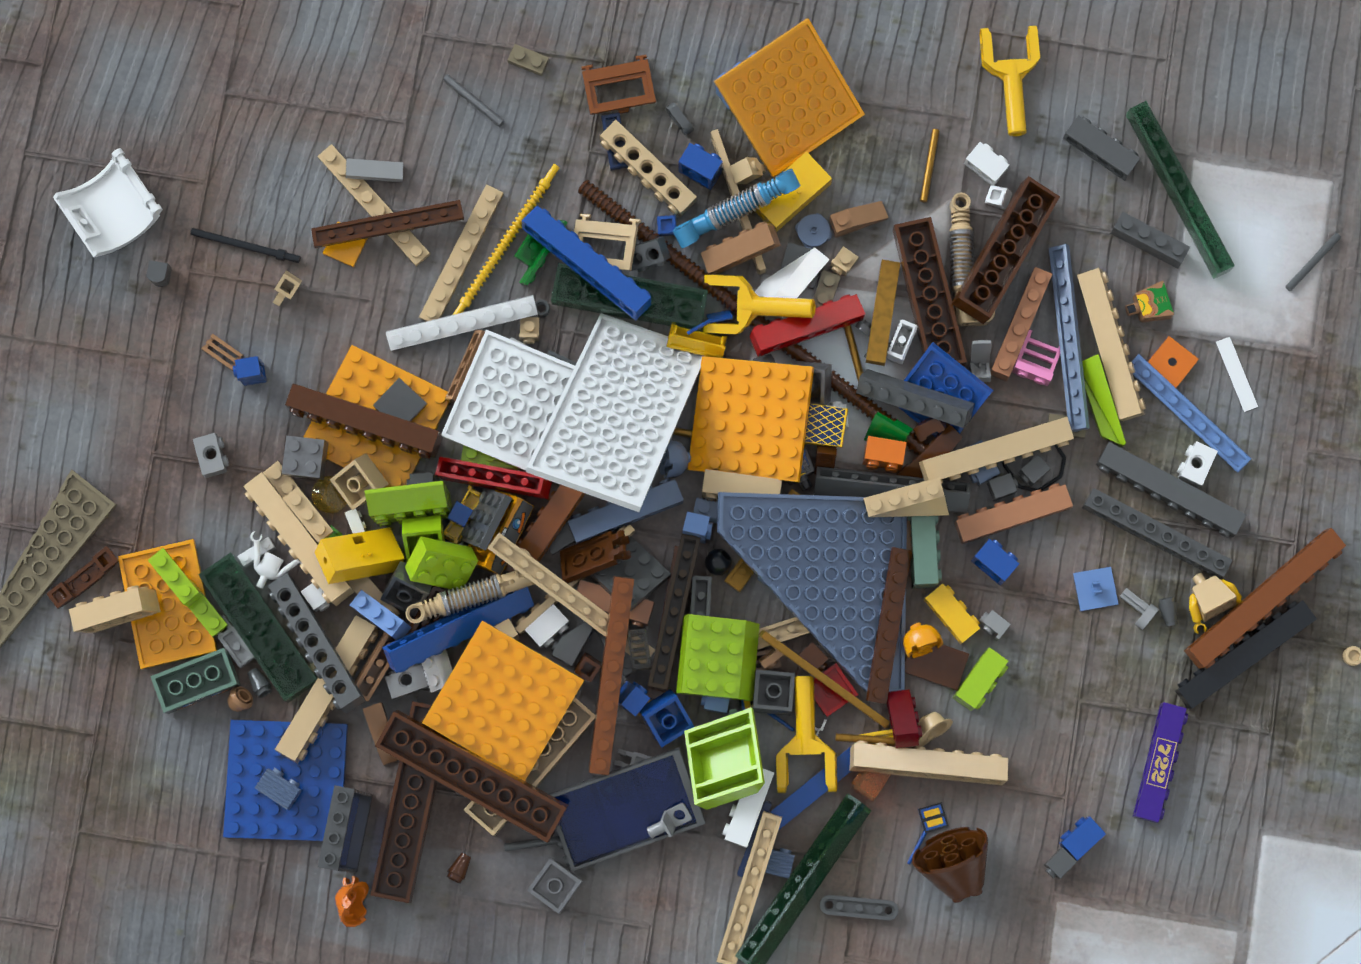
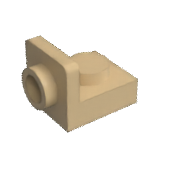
M843 246L837 256L831 261V270L837 275L841 276L842 274L846 277L859 257Z
M526 317L520 319L519 339L524 344H534L535 341H539L540 318Z

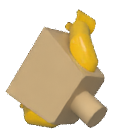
M1202 573L1193 577L1196 586L1192 588V594L1189 597V611L1193 622L1196 623L1193 627L1196 634H1199L1197 627L1202 625L1204 632L1207 630L1206 625L1201 623L1202 619L1206 622L1220 613L1235 607L1242 601V596L1233 583L1219 579L1217 576L1206 579Z

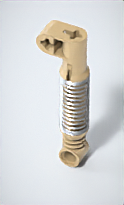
M962 192L955 194L949 205L952 214V227L949 229V236L952 241L950 242L952 245L950 248L953 249L950 251L953 253L950 255L953 257L950 260L953 266L951 267L953 270L951 273L954 274L951 276L954 278L951 281L954 282L952 284V291L955 293V296L972 269V264L974 265L975 262L973 259L975 257L973 255L974 239L972 238L974 233L969 219L971 200L967 194ZM960 200L965 206L962 208L958 207L955 202ZM955 307L958 326H985L995 316L994 311L992 317L982 324Z
M521 548L523 551L530 555V553L526 549ZM514 569V571L503 575L494 574L490 576V579L486 577L485 581L481 579L482 582L477 580V583L473 581V584L469 583V586L465 584V587L461 585L460 589L456 587V590L452 588L451 592L448 589L449 597L446 591L437 593L436 597H433L434 600L430 598L429 602L424 600L423 604L421 601L410 605L406 609L405 614L409 622L420 623L428 620L427 617L432 619L433 615L437 617L436 614L446 617L451 615V611L453 614H455V610L459 613V609L463 611V608L467 610L468 606L469 608H472V605L476 607V604L480 606V602L484 604V601L488 603V600L492 602L493 598L497 600V597L499 599L503 598L507 593L535 584ZM418 608L421 611V616L418 619H412L409 614L411 609Z

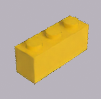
M941 584L924 601L961 645L980 629L978 626L980 622L974 615L970 616L966 612V605L961 600H956L953 596L955 593L949 585Z

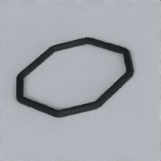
M1057 444L1054 447L1062 457L1059 475L1038 489L1022 486L1018 482L1019 489L1032 492L1041 489L1042 491L1062 478L1066 456L1060 447L1058 448ZM1003 461L1002 464L1007 473H1011V476L1015 477L1009 469V467L1006 464H1004Z

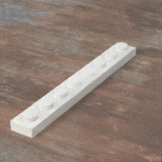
M532 295L386 331V336L392 351L538 315L534 296Z

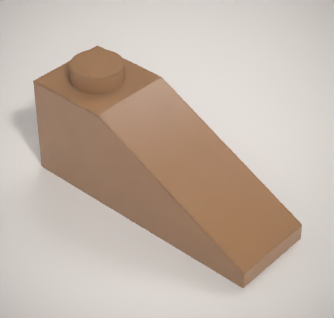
M879 201L830 215L829 222L835 238L887 220L888 215L883 202Z

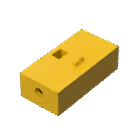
M807 151L786 169H793L801 186L788 194L782 193L781 196L774 198L770 204L763 208L761 206L760 209L756 208L755 212L764 222L773 224L776 232L831 185L832 178Z
M390 527L321 539L314 552L328 584L393 573L400 561L403 562L405 559Z

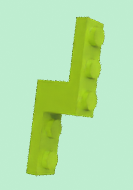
M164 548L148 559L149 563L183 605L192 611L213 638L229 626L197 585L185 575Z

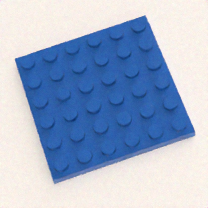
M231 720L223 837L323 841L334 785L345 786L348 724L326 723L323 727L320 726L317 731V739L313 744H309L306 749L308 751L306 757L297 764L275 750L291 722ZM275 767L284 773L283 778L288 781L292 778L300 784L299 788L302 789V792L290 810L285 809L255 789L267 768L273 770Z

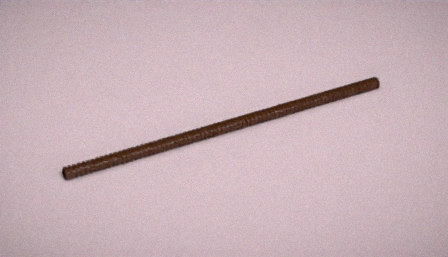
M589 180L584 181L579 187V194H583L584 198L587 197V200L589 202L592 201L593 205L596 204L598 209L601 208V211L606 212L607 216L610 215V218L615 219L616 223L632 225L629 219H636L635 215L631 216V212H627L625 208L622 209V205H617L618 202L616 201L613 202V198H608L609 195H604V191H599V188H595V185L593 183L590 184ZM644 222L638 225L637 237L639 241L645 242L658 238L659 234H655V231L653 229L650 230L649 226L646 227ZM666 240L665 242L671 257L666 262H670L672 266L675 265V269H680L679 272L681 273L684 272V276H689L688 279L690 280L693 279V283H698L699 287L702 286L704 291L707 290L708 294H712L713 298L716 297L718 302L721 301L722 305L725 304L726 308H730V311L735 312L737 316V295H733V291H728L727 287L704 283V275L710 274L705 273L704 269L701 270L699 265L696 266L695 262H691L690 258L687 259L686 255H682L681 251L678 252V249L676 247L673 248V245L668 244ZM757 316L749 326L755 327L760 324L765 326L770 324V320H766L765 316ZM798 343L781 350L782 352H787L786 355H791V359H796V361L822 362L820 359L817 360L816 356L813 357L811 352L808 353L806 348L803 349L802 345L799 346ZM832 371L831 388H833V391H837L838 395H842V398L847 399L848 403L851 402L852 406H856V409L861 410L862 414H867V418L870 417L872 421L875 414L879 412L894 422L897 420L896 418L893 419L891 414L888 415L886 410L883 411L882 407L879 408L877 403L874 404L872 399L869 400V397L857 394V389L854 388V385H849V381L846 382L845 378H840V374H835L836 371ZM913 432L910 434L906 446L909 447L910 451L913 450L914 454L917 453L919 455L929 443L926 444L925 440L920 442Z

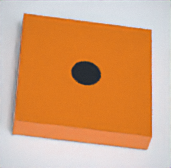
M1168 336L1148 362L1177 388L1199 359Z

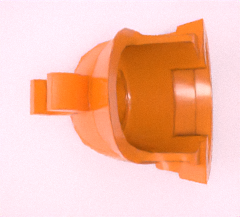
M352 876L351 883L350 879L345 877L342 881L343 887L335 895V903L340 921L346 927H356L367 920L364 917L367 910L363 905V901L368 894L369 886L366 882H359V878Z

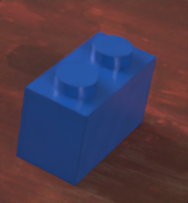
M258 356L235 360L236 366H233L234 377H237L238 381L244 386L267 382L264 363Z
M626 681L620 688L618 704L636 717L650 700V697L646 695L648 691L640 684H637L635 681L633 683Z
M1090 816L1086 818L1081 817L1075 823V829L1072 831L1067 830L1060 837L1062 841L1059 844L1076 861L1106 835Z

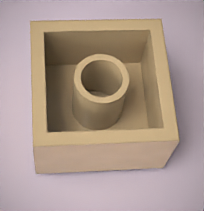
M366 453L354 459L330 479L352 511L366 503L364 490L385 488L388 485L386 479Z

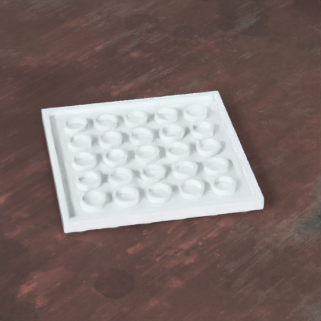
M486 330L441 436L526 471L575 366Z

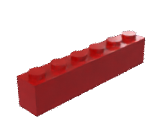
M848 294L841 297L838 301L833 302V300L825 302L823 306L817 307L813 318L788 317L782 320L777 318L768 325L760 324L755 326L749 337L759 357L858 323L863 320L865 312L857 294L852 296Z
M439 457L435 472L437 477L445 481L548 499L552 481L527 472Z

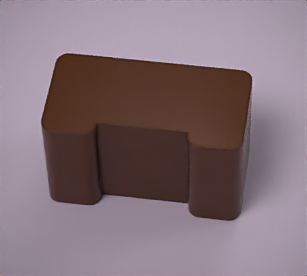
M929 417L919 422L913 431L919 441L922 442L929 435L944 431L949 423Z

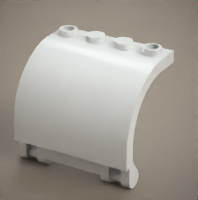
M121 148L116 149L112 153V160L97 176L76 188L57 192L53 196L93 257L117 251L139 238L156 222L163 210L160 204L155 202L153 194L149 193L131 167L132 164L129 159L124 157L125 153Z

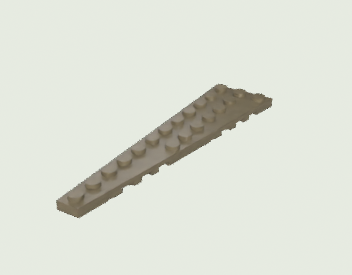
M72 469L61 486L55 501L53 500L50 505L51 508L40 522L41 525L37 532L33 534L29 545L25 548L0 591V648L117 506Z

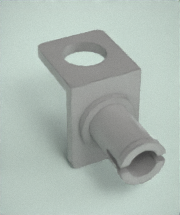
M682 802L665 810L660 822L647 827L648 834L651 838H655L667 832L668 836L672 837L675 828L692 820V816L686 805ZM682 810L685 813V817L681 820L677 819L674 816V812Z

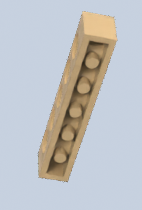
M617 120L600 135V144L607 151L611 149L619 163H626L628 166L627 170L633 176L637 175L645 188H651L655 192V197L660 202L664 201L669 205L668 209L674 215L678 214L681 217L697 201V196ZM622 140L625 142V145L617 147L615 143ZM632 153H635L639 156V158L637 160H631L628 156ZM649 166L652 168V171L644 173L642 168ZM658 179H663L666 183L663 186H658L655 182ZM671 192H677L679 194V197L677 199H672L669 197V194Z

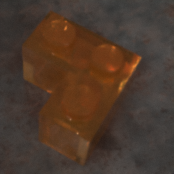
M866 771L862 774L858 773L851 782L854 785L852 790L871 803L891 775L869 773Z

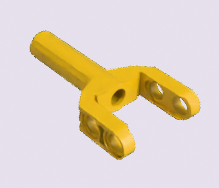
M1028 26V34L1026 36L1028 61L1027 59H1010L994 62L992 35L988 28H980L982 67L990 74L999 77L1004 83L1008 135L1013 137L1022 136L1027 133L1022 79L1037 65L1040 59L1037 26Z
M704 275V283L709 285L740 287L737 295V321L739 323H709L703 327L704 333L739 334L757 316L813 318L815 315L816 305L814 299L760 297L753 291L752 286L743 276Z
M796 676L794 680L796 735L776 755L778 793L787 792L789 784L788 753L790 755L823 754L825 752V780L828 792H837L836 752L815 734L814 677Z

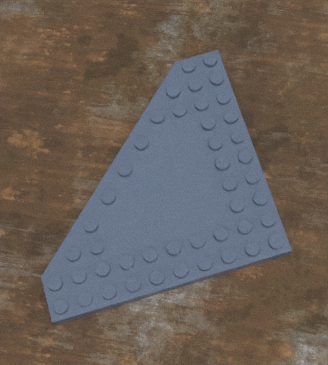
M718 492L717 532L855 682L867 692L891 548L906 549L907 517L868 518L863 500L866 497ZM906 591L889 692L905 690V649L903 639L906 621Z

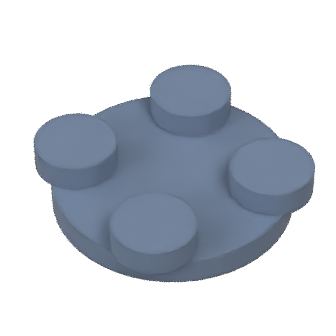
M819 213L805 216L795 226L798 237L806 248L813 249L814 247L821 246L832 238L828 221Z

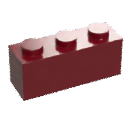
M910 689L888 692L887 708L895 748L919 746L922 729L921 725L917 726L919 715L918 711H914L916 708L915 697H911Z

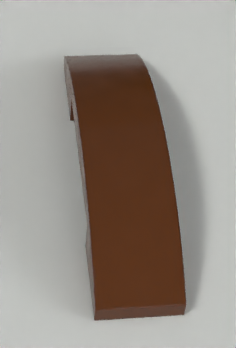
M948 424L944 431L940 432L909 464L907 463L896 475L923 478L919 462L951 452L963 437Z
M106 546L94 555L89 563L65 582H60L46 594L57 609H59L98 582L119 560L110 548Z

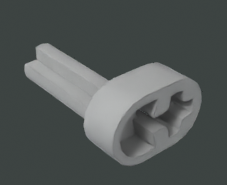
M1127 588L1119 596L1142 614L1135 623L1142 630L1159 611L1152 603L1149 606Z

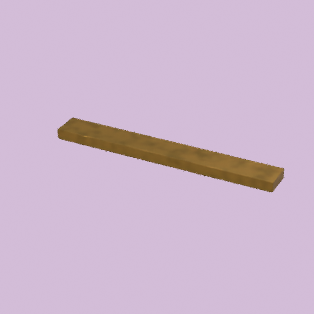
M764 630L759 633V637L878 724L887 728L890 722L769 633Z

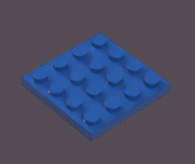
M934 342L928 347L904 379V381L975 403L971 419L994 391ZM900 408L917 423L929 418L928 416ZM950 424L959 434L964 429ZM935 432L932 435L936 437L939 433Z

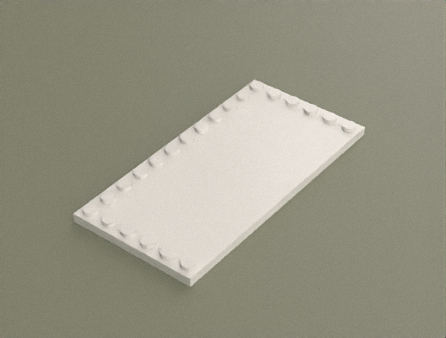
M600 313L530 459L526 472L640 512L698 377L703 355L666 347L668 336Z

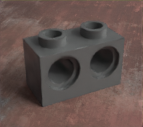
M664 236L635 244L631 271L637 269L638 272L649 269L648 266L654 264L655 267L666 264L665 261L671 257ZM654 249L658 251L659 257L655 256ZM637 254L642 257V262L637 259Z

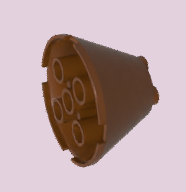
M960 827L942 832L928 839L925 842L926 846L921 850L918 848L912 857L915 869L947 897L952 899L954 903L961 902L964 898L970 896H978L983 892L988 837L986 832L980 828L970 830L969 827Z

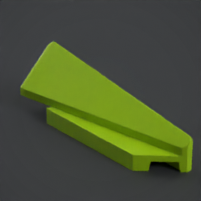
M1097 354L1082 361L1086 396L1100 437L1118 444L1119 447H1124L1126 441L1102 363Z

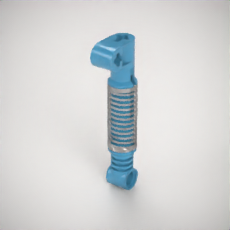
M788 169L777 175L775 179L767 181V183H756L753 187L747 188L746 191L742 190V193L739 192L738 195L735 194L731 198H727V201L723 200V202L709 207L703 214L675 227L673 233L680 247L685 248L696 242L701 235L711 230H719L722 228V225L726 226V223L729 225L730 222L733 223V219L737 221V217L741 219V216L748 215V212L752 213V210L756 211V208L760 209V206L763 208L770 204L771 200L781 196L782 193L788 194L801 185L793 169Z

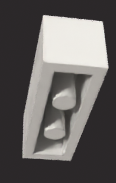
M354 509L353 511L345 512L353 534L366 532L365 528L367 527L365 522L361 521L360 517L362 515L360 510Z
M269 537L260 541V558L264 556L265 552L270 553L276 549ZM254 546L237 556L245 568L254 563Z

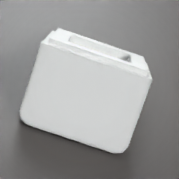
M991 185L985 203L1006 210L1012 192L1008 188Z

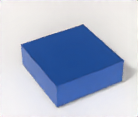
M676 215L657 216L659 236L674 235Z
M456 501L447 519L464 528L473 510Z

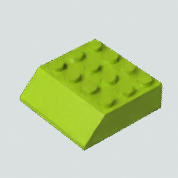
M443 481L364 490L369 516L380 527L391 526L392 522L402 524V519L441 515L443 520L447 519L452 509L450 491Z
M693 614L684 615L676 693L753 701L760 624L746 620Z
M753 708L684 731L695 805L708 810L759 792L765 781Z

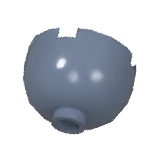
M670 440L659 465L660 474L665 475L663 478H674L683 474L688 463L691 461L690 453L687 452L682 443Z

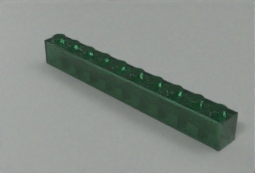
M1147 101L1130 108L1126 117L1213 279L1230 272L1235 265Z
M847 793L735 957L745 964L767 963L870 814L871 810L866 805Z

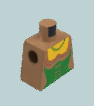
M1160 281L1135 293L1133 296L1134 303L1125 305L1127 315L1138 314L1140 322L1168 320L1174 315L1164 281Z

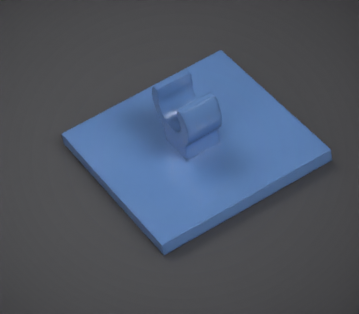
M1111 567L1073 573L1080 611L1119 604Z

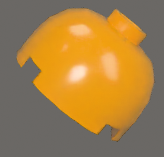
M921 623L910 626L911 630L905 634L903 639L904 649L908 658L911 655L913 658L924 656L933 652L932 648L936 645L938 648L943 645V640L938 630L927 624L921 625Z

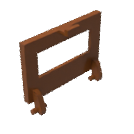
M647 55L635 56L636 60L640 61L592 69V65L581 67L582 70H586L582 71L590 115L618 110L620 114L628 113L631 107L656 103L648 59L643 60L647 58ZM642 78L645 95L597 103L595 86Z

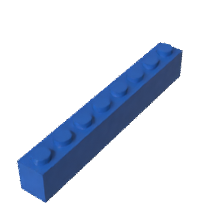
M537 205L522 219V229L635 321L651 306V295L646 289L638 287L632 278H627L623 275L622 271L617 266H612L608 263L602 254L598 255L590 244L582 242L575 232L567 230L560 220L556 221L552 218L546 209H541Z
M526 587L507 593L503 598L499 599L497 597V600L493 598L492 602L488 600V603L484 601V604L480 602V606L476 604V607L472 605V608H469L468 606L467 610L463 608V611L459 610V613L456 611L455 614L452 613L382 648L390 668L396 673L404 672L410 666L423 663L427 658L439 655L445 649L458 646L462 641L472 638L482 620L494 627L508 618L511 619L519 613L527 612L529 608L534 606L529 589Z

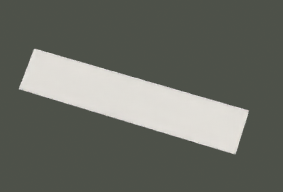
M1230 337L1217 341V347L1243 411L1258 407Z

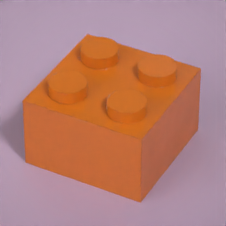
M868 436L862 465H866V468L877 470L878 467L885 468V471L890 473L900 471L904 462L907 442Z

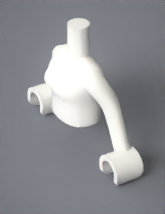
M254 532L251 533L250 539L254 542V570L260 575L256 584L257 587L263 589L268 579L277 580L296 565L302 564L296 559L280 570L284 560L268 552H265L260 561L262 534L259 540H254Z

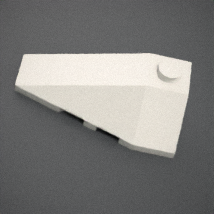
M813 248L765 279L755 293L760 297L799 298L829 259L816 248Z

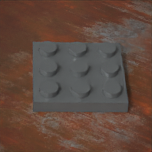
M486 488L479 497L480 502L477 508L473 510L468 526H465L462 530L460 540L486 551L512 498Z
M630 536V543L626 545V550L631 551V558L628 560L618 559L617 565L590 576L610 595L612 593L614 576L633 578L634 586L630 610L632 611L671 577V573Z

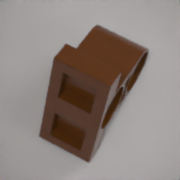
M817 445L814 474H816L817 467H835L837 447Z

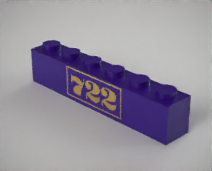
M1165 702L1160 703L1133 817L1158 823L1159 819L1162 820L1164 817L1165 808L1162 807L1164 800L1167 801L1170 790L1167 787L1169 781L1171 782L1174 776L1172 766L1173 762H1177L1179 751L1176 750L1178 743L1181 744L1184 733L1181 730L1182 725H1186L1188 719L1187 708Z

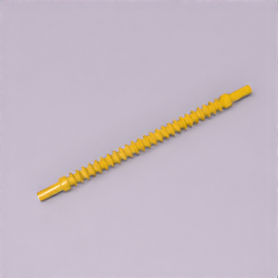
M553 164L545 178L539 181V187L536 186L537 190L533 191V195H530L531 199H527L528 203L524 204L525 208H521L522 212L518 213L519 217H515L516 221L512 222L513 226H509L510 230L506 231L507 235H503L504 239H500L501 243L497 244L498 248H494L495 252L491 253L492 257H488L489 261L485 262L486 266H482L483 270L479 271L480 275H476L477 279L473 280L474 284H470L471 288L467 289L468 293L465 292V297H461L459 300L460 304L453 315L463 313L466 307H470L472 304L471 300L475 299L474 295H478L476 292L480 291V286L483 287L482 283L486 282V277L489 278L488 274L492 273V269H495L494 265L498 264V260H501L500 256H504L503 252L507 251L506 247H510L509 243L513 242L512 238H516L515 234L519 233L518 229H522V219L533 210V207L537 206L536 203L540 202L539 198H543L542 194L546 193L545 189L548 190L551 186L550 182L560 169L559 166Z

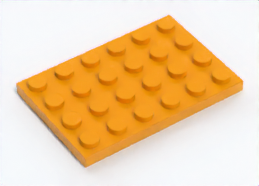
M194 539L118 556L124 590L127 591L128 587L136 585L139 588L148 587V589L156 590L161 611L160 613L131 621L140 669L217 651L215 637L213 638L192 611L183 605L148 561L154 554L164 548L185 575L206 596Z

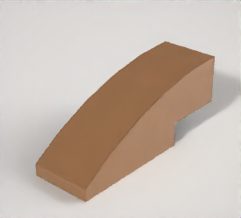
M381 702L363 708L375 745L389 721L384 705ZM377 748L383 765L399 760Z

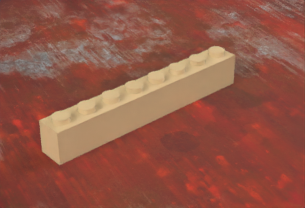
M1097 268L1078 274V280L1119 420L1126 421L1145 415L1144 409H1146L1143 398L1140 399L1138 391H1141L1140 385L1133 376L1135 368L1128 359V355H1130L1129 347L1127 344H1124L1122 338L1125 336L1122 326L1118 325L1119 313L1116 307L1113 308L1112 301L1114 296L1111 289L1108 290L1106 284L1109 282L1107 273Z
M1064 417L919 462L924 481L940 477L942 484V479L948 477L952 481L961 478V474L968 472V475L978 473L979 468L984 466L988 470L997 467V463L1004 461V464L1016 461L1015 457L1020 455L1023 459L1033 456V452L1040 450V453L1050 451L1051 446L1056 444L1058 448L1069 445V440L1074 439L1068 417Z
M262 472L243 486L247 490L245 493L246 497L251 503L255 501L258 505L256 510L262 517L266 515L269 519L266 522L273 531L277 530L279 532L278 539L284 546L288 544L291 548L288 551L295 560L299 559L302 564L299 566L306 575L308 573L311 574L313 585L317 589L321 588L324 591L322 596L328 604L332 602L337 606L354 593L346 581L328 584L314 553L318 546L317 542Z
M357 615L336 647L337 653L352 677L358 670L357 664L360 659L363 660L366 657L369 644L374 643L378 637L377 627ZM337 671L332 672L330 678L335 677ZM323 678L316 680L275 748L279 754L297 764L306 757L308 753L306 749L309 744H313L317 739V731L320 726L323 727L328 720L327 714L330 709L334 710L335 708L332 702L334 700L333 695H329L323 687L326 684ZM342 687L339 691V694L344 693L346 687Z
M857 741L850 748V771L1004 785L1008 781V758H1004L1000 754L984 756L980 752L964 754V751L954 750L952 752H945L944 749L940 748L926 750L925 747H914V749L906 747L895 748L887 746L886 743L872 745L866 741Z

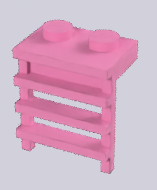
M1029 330L1012 373L1022 378L1033 380L1037 384L1048 386L1060 356V346L1055 348L1030 338L1032 330ZM1027 343L1055 353V358L1053 359L1027 349ZM1025 353L1048 362L1052 366L1048 369L1022 359V356Z

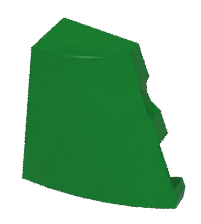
M877 412L864 440L867 441L868 436L907 442L913 428L898 419L894 422Z

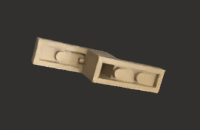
M277 461L265 470L263 474L319 544L321 539L329 537L334 531L291 476L281 474L282 465Z

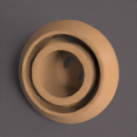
M233 687L227 699L228 706L236 712L250 709L253 705V697L246 688Z

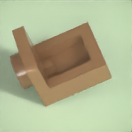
M771 646L773 648L771 651L757 660L764 669L767 667L768 669L772 668L778 663L777 660L784 656L773 646Z

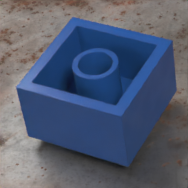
M689 143L678 161L679 172L711 190L722 173L723 161H721L717 154H709L704 151L705 149L701 145Z
M989 539L973 557L971 562L1001 586L1019 565L1017 562L1018 558L1011 552L1007 554L997 540L994 539L992 541Z
M671 689L645 704L639 712L653 738L661 748L683 735L685 730L694 728L679 698Z

